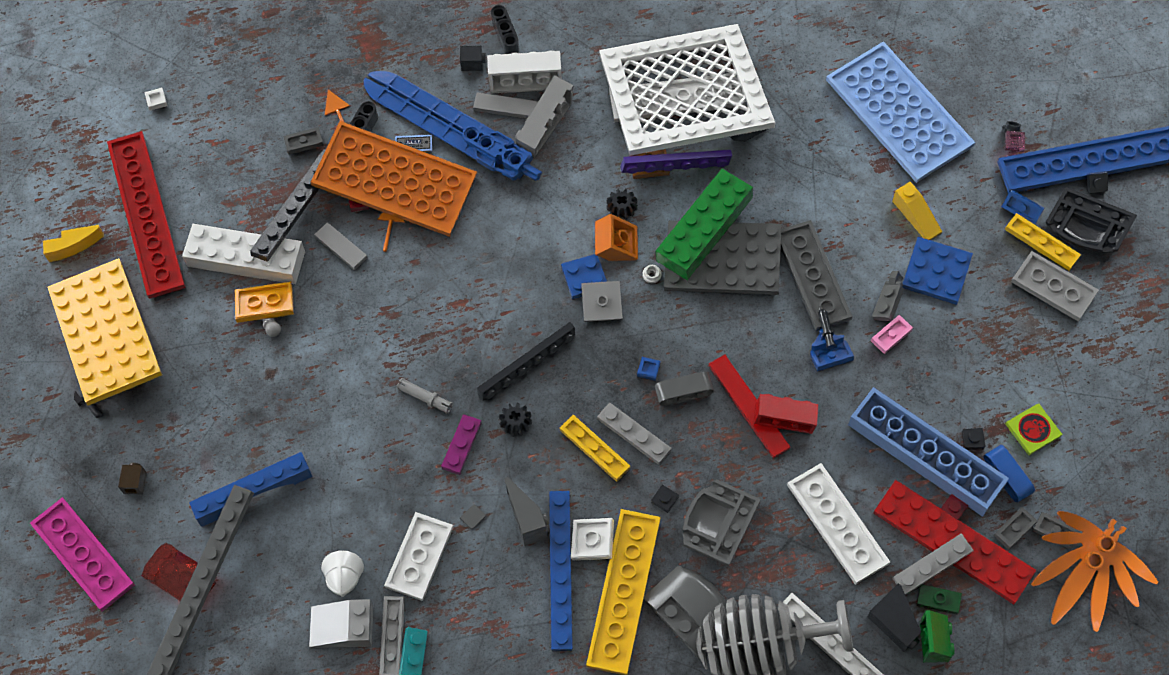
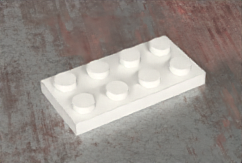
M415 512L385 582V588L423 601L454 528L453 525Z

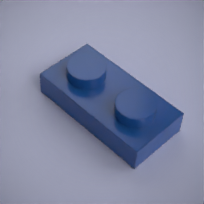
M1013 190L1009 192L1001 206L1013 214H1019L1034 225L1045 209Z

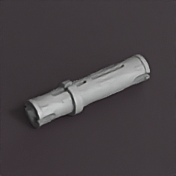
M404 378L399 380L401 384H397L398 390L427 403L431 408L436 407L446 414L451 411L448 407L452 409L453 402L439 397L438 393H431Z

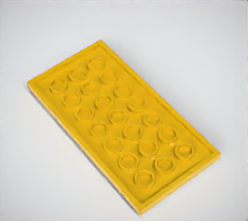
M119 258L48 286L84 400L88 406L162 376Z

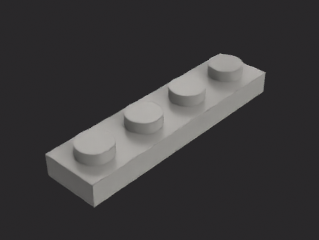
M610 402L597 416V420L658 465L671 452V447Z
M961 533L895 575L892 579L896 585L899 583L902 586L905 595H907L972 553L973 549Z

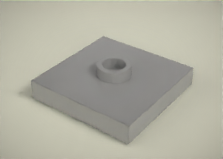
M620 281L581 283L584 322L623 319Z

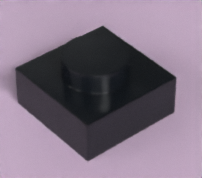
M1107 172L1087 174L1088 193L1108 191Z
M983 428L962 430L963 445L966 450H979L986 447Z
M662 484L651 499V503L668 513L679 498V494Z

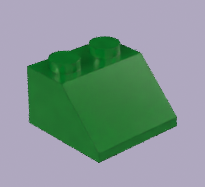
M926 610L919 621L923 663L949 662L955 653L954 643H950L952 623L948 622L947 615Z

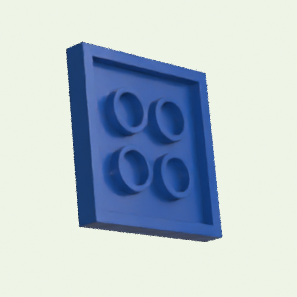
M917 237L902 288L957 305L973 253Z

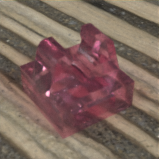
M1006 131L1005 151H1009L1012 154L1024 152L1025 132Z

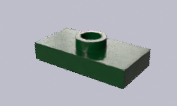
M922 584L919 587L916 606L958 615L962 593Z

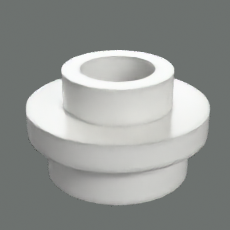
M648 265L643 270V279L648 283L658 282L661 279L660 268L656 265ZM653 273L655 276L651 277L649 274Z

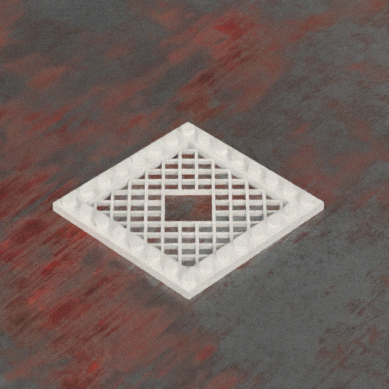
M738 24L599 50L630 156L775 128L773 115ZM716 47L723 49L721 54L714 52ZM699 50L706 53L703 57L696 55ZM681 54L689 56L686 60L679 58ZM710 55L717 57L714 62L707 58ZM666 57L671 59V61L667 64L662 62V59ZM692 58L699 60L697 65L690 63ZM721 59L728 62L725 66L718 64ZM647 60L654 63L651 67L644 65ZM675 61L682 64L679 68L672 66ZM703 63L710 65L708 69L702 68L700 66ZM629 64L636 66V68L633 71L627 69L626 67ZM731 64L733 65L734 70L729 68ZM657 65L665 67L661 72L655 70ZM685 66L693 68L690 73L683 70ZM714 67L721 69L718 74L711 70ZM640 68L647 70L644 75L637 73ZM668 69L675 71L672 76L665 74ZM697 70L704 73L701 77L694 75ZM726 71L732 75L730 78L722 76L723 73ZM650 73L658 75L655 79L648 77ZM679 73L708 85L692 105L662 94ZM710 75L715 78L711 82L706 80L705 77ZM633 76L640 78V80L637 83L631 81L630 79ZM737 76L739 82L733 79ZM661 77L668 79L666 84L659 82ZM718 79L726 82L723 86L716 84ZM644 80L651 83L648 87L641 85ZM733 84L737 87L733 91L728 89L727 86ZM654 85L662 87L659 92L652 90ZM712 87L719 89L716 94L709 92ZM637 88L644 91L641 95L634 93ZM742 89L743 94L738 93V91ZM723 91L730 94L728 98H724L720 95ZM647 93L655 95L652 100L645 97ZM705 95L712 97L710 102L705 101L702 98ZM734 96L741 98L739 103L731 101ZM659 97L666 100L663 104L655 102ZM716 99L724 102L721 106L713 104ZM641 100L648 103L645 108L638 105ZM746 101L748 107H746V106H744V105H742V104ZM669 102L677 104L674 109L667 107ZM698 103L706 105L703 110L696 108ZM727 104L735 107L732 111L725 109ZM652 105L659 108L656 112L648 110ZM681 106L688 109L685 114L677 110ZM710 107L717 110L714 115L706 111ZM738 109H742L746 111V113L744 115H739L736 113V111ZM662 110L670 112L667 117L660 115ZM691 111L699 113L696 118L689 116ZM721 112L728 114V116L723 119L718 117V115ZM645 113L652 116L649 121L642 118ZM674 114L681 117L678 122L671 119ZM703 115L710 118L708 122H703L700 119ZM656 118L663 120L660 125L653 123ZM685 119L692 121V123L687 126L682 124V122ZM667 122L674 125L672 129H667L664 126ZM649 126L656 128V130L651 133L646 131V129Z

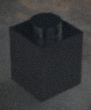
M460 46L461 71H483V63H486V53L482 52V46Z

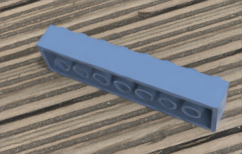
M874 387L850 418L848 426L948 494H953L968 504L970 509L982 517L1009 480L1007 476Z

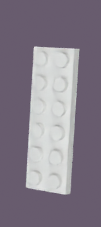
M822 463L787 483V486L855 585L890 564L887 556Z

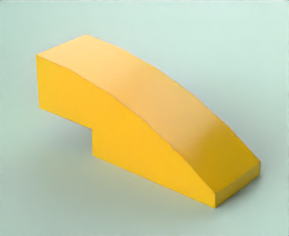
M99 225L61 231V238L43 241V254L49 262L65 259L89 248L103 238L104 233Z

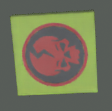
M1039 403L1010 419L1005 424L1028 456L1063 435Z

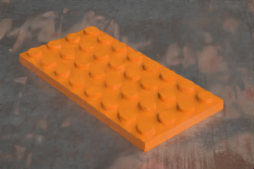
M339 121L311 180V185L450 237L477 176V171Z

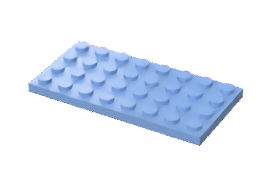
M884 41L826 76V81L916 183L975 145L974 140Z

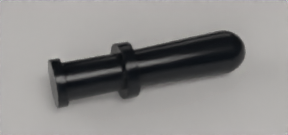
M821 309L818 312V316L823 329L822 336L826 340V348L834 349L836 347L833 339L834 331L831 330L828 312L825 309Z

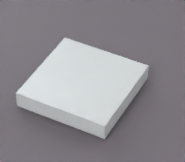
M613 518L573 520L571 559L573 561L612 559Z

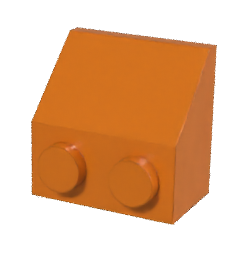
M613 214L595 221V255L608 261L637 260V226Z

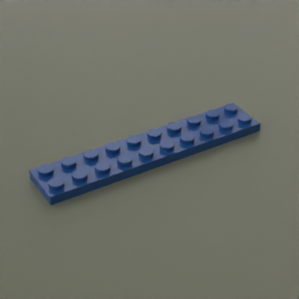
M1169 126L1002 157L998 159L997 163L1008 193L1011 190L1018 192L1087 179L1088 173L1105 171L1108 174L1166 164L1169 163Z

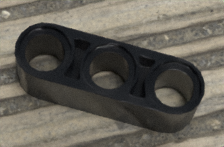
M496 5L491 9L492 24L505 54L518 53V36L509 14L504 6Z
M370 101L362 103L350 125L358 128L362 127L361 129L371 132L378 120L375 104Z

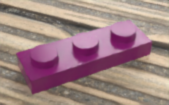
M463 414L441 465L443 470L461 475L481 427V420Z

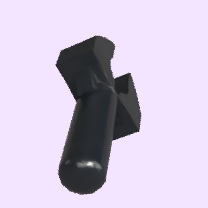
M75 391L74 400L79 407L85 404L96 418L102 416V412L95 403L88 406L84 397H80Z

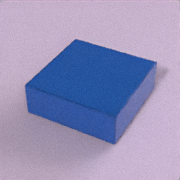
M642 357L637 377L656 381L661 361Z

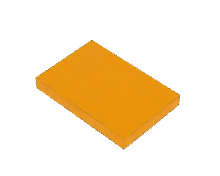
M292 282L235 290V319L237 323L294 315Z

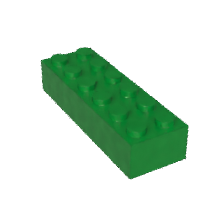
M721 169L656 249V261L685 280H688L752 200L753 187Z

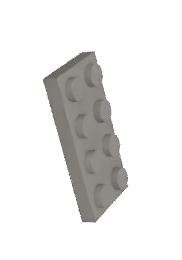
M1033 251L1030 252L1011 281L1078 322L1099 291L1097 288Z

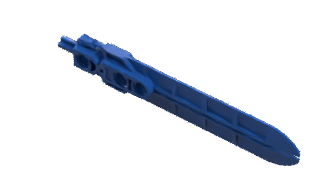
M375 71L368 74L370 78L381 85L367 78L364 79L366 92L374 101L465 153L489 170L498 171L513 181L517 178L520 179L523 174L535 181L540 179L542 172L530 165L533 159L531 152H528L523 147L520 148L515 144L514 140L499 131L492 130L394 73ZM499 164H503L504 169H500L496 166H498Z

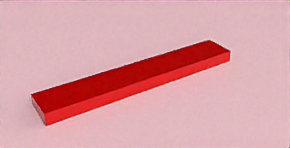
M724 354L710 362L709 368L774 459L788 451L790 445L778 428L754 424L757 399L727 356Z

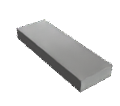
M328 222L314 234L317 240L354 271L368 258L363 251Z

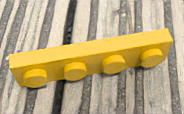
M1017 213L1005 228L1007 232L1070 271L1081 256L1080 253Z
M572 415L560 427V431L616 482L630 469V465L575 415Z

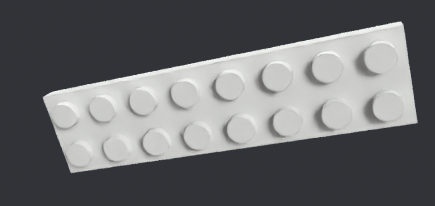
M726 73V74H723L722 76H725V77H727V78H730L732 74H731V73ZM713 76L705 77L706 80L711 82L715 78ZM736 76L733 80L739 82ZM692 78L673 80L662 94L692 105L708 85ZM720 79L716 82V84L721 86L726 83ZM646 83V84H641V85H643V86H645V87H648L651 83ZM733 84L727 86L728 89L733 91L737 87ZM654 85L652 90L659 92L662 87ZM714 87L709 90V92L714 94L719 91V89ZM609 88L614 123L620 122ZM639 88L634 91L638 95L644 92ZM742 89L738 93L743 94ZM723 91L720 96L728 98L730 94ZM647 93L645 97L652 100L655 95ZM705 95L702 99L710 102L712 97ZM736 96L731 99V101L739 103L741 98ZM659 97L655 102L663 104L666 100ZM716 99L713 104L721 106L724 102ZM641 100L638 105L645 108L648 103ZM669 102L667 107L674 109L677 104ZM698 103L696 108L703 110L706 105ZM727 104L725 109L734 108V106ZM652 105L648 110L656 112L659 108ZM681 106L677 111L685 114L688 109ZM662 110V112L660 113V115L668 116L670 114V112L666 110ZM647 113L642 116L644 119L652 117Z

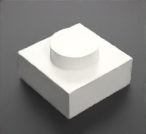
M163 88L145 92L150 111L167 106Z

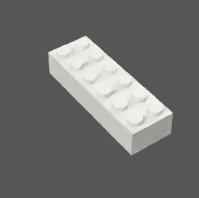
M192 224L182 257L187 267L296 284L305 249L302 241L284 238L272 257L266 262L252 257L250 254V250L261 234Z

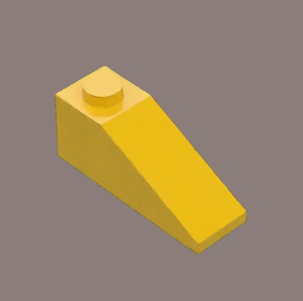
M911 182L895 190L892 202L924 239L932 240L942 233L922 194Z

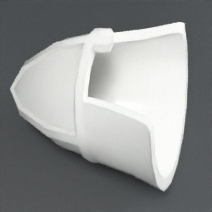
M336 551L327 555L321 566L327 587L341 597L350 593L357 585L364 571L362 559L349 551Z

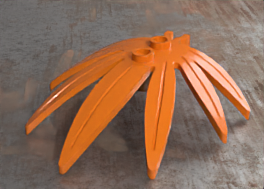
M1058 511L1057 515L1064 523L1076 530L1082 531V533L1055 532L1042 536V540L1055 544L1081 543L1082 546L1065 553L1051 562L1038 574L1031 585L1037 586L1056 577L1081 559L1068 576L1056 600L1051 618V624L1055 625L1077 602L1097 570L1091 595V622L1093 631L1098 632L1107 603L1110 565L1113 566L1114 575L1120 589L1135 607H1139L1137 592L1123 562L1142 579L1153 584H1158V581L1149 568L1132 551L1117 542L1119 535L1123 534L1127 528L1121 526L1118 531H1114V525L1117 522L1115 519H1111L1108 528L1102 531L1083 517L1069 512Z

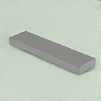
M477 92L473 111L528 118L539 101Z
M384 596L379 675H399L403 648L404 596Z

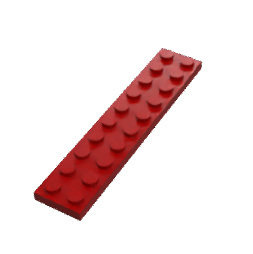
M140 131L107 141L148 298L151 299L186 288L143 132Z

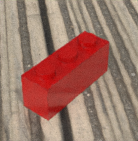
M771 394L759 395L755 407L754 424L812 434L817 426L818 404L810 401L793 400L789 397H775Z

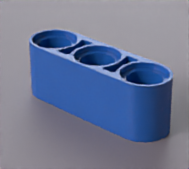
M999 445L983 455L984 461L1009 478L1004 489L1015 502L1018 503L1035 492L1034 485L1003 445Z

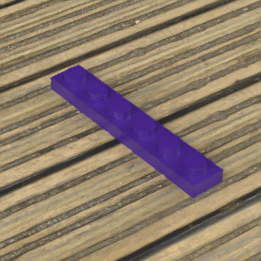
M731 150L629 156L623 157L620 168L622 173L633 174L643 171L654 172L658 170L671 171L673 169H704L714 166L725 167L729 165L732 152Z

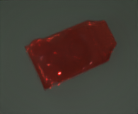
M165 543L155 551L146 563L141 576L173 598L181 601L198 562L183 554L171 544ZM214 581V583H213V585H212L210 591H211V590L213 589V587L215 586V584H216L215 581Z

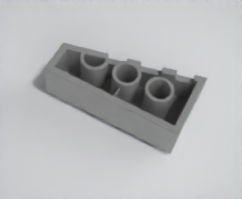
M554 75L533 112L526 119L522 130L517 132L515 136L516 144L520 148L523 147L528 152H531L532 157L535 158L571 106L573 96L572 84Z

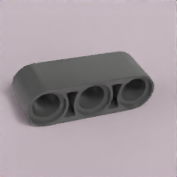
M700 372L664 380L654 386L661 406L706 397L714 393L709 372Z

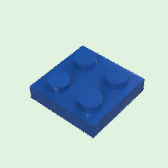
M595 254L561 264L572 299L582 297L581 283L607 282L599 258Z

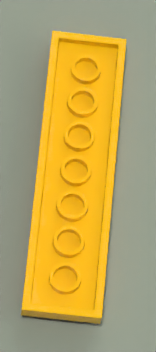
M624 509L620 511L613 542L612 559L609 560L586 667L620 675L628 674L661 517Z

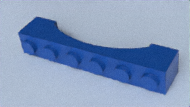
M299 452L189 503L196 520L203 527L219 519L234 485L254 492V497L281 486L296 485L313 476L302 452Z

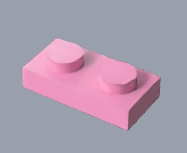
M898 315L872 337L871 342L886 354L907 336L913 327Z

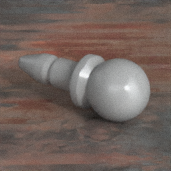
M273 318L262 319L263 328L267 335L276 337L280 334L281 327Z

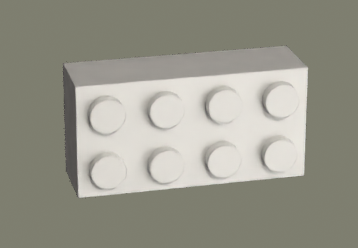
M560 51L487 55L491 94L546 90L554 75L562 79Z

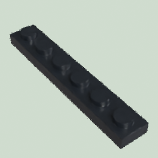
M571 322L567 323L477 387L478 396L481 400L484 401L487 398H492L499 389L509 386L517 376H523L531 366L540 364L545 356L555 353L562 344L572 341L575 336L573 324Z

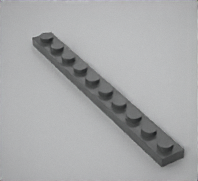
M237 485L233 486L147 675H172L254 492Z

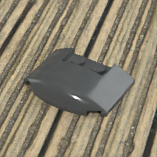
M716 479L713 481L714 485L708 488L704 487L689 506L683 525V545L729 566L761 499Z
M677 566L644 595L643 599L698 659L696 640L699 627H702L704 643H706L703 628L704 618L710 611L714 616L715 607L720 603H723L726 610L727 603L719 590L710 581L697 572L682 566Z

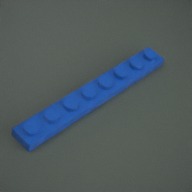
M549 491L552 651H573L569 491Z

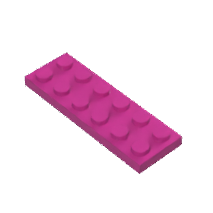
M63 497L30 522L32 527L102 612L135 586Z

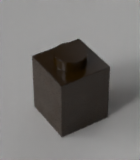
M138 463L122 465L118 488L123 494L143 495L147 474L143 466Z

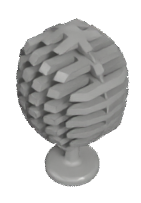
M752 594V610L747 595L739 596V610L733 597L727 600L726 610L723 603H720L715 607L714 616L710 611L704 618L703 628L706 643H704L702 627L698 629L696 640L698 656L706 670L708 669L706 652H708L712 675H749V673L750 675H762L761 670L764 675H774V665L777 675H786L783 642H785L788 665L790 670H792L797 664L794 640L799 641L800 653L802 655L807 638L840 634L845 651H854L845 600H839L836 604L838 615L836 621L803 626V623L794 612L796 627L793 628L789 608L779 600L778 608L782 625L781 630L776 605L772 597L765 596V611L760 595Z

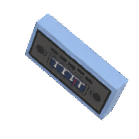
M432 135L395 136V141L432 154Z

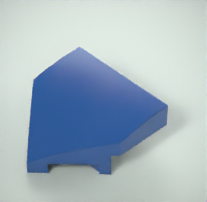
M821 327L810 352L816 370L820 371L853 361L854 355L847 341L844 340V335L838 336L834 334L833 339L836 347L834 349H827Z

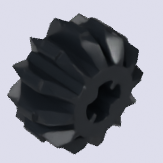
M626 188L623 192L619 189L616 190V193L611 192L610 197L606 200L607 211L610 214L617 215L619 218L624 217L625 220L628 219V215L633 217L634 211L638 209L637 198L634 197L633 192L627 193Z
M509 403V409L503 408V414H499V420H501L499 425L501 428H504L505 434L511 431V436L513 437L516 432L522 436V430L528 432V425L532 424V419H530L532 416L531 412L527 411L526 406L520 408L519 403L515 407Z

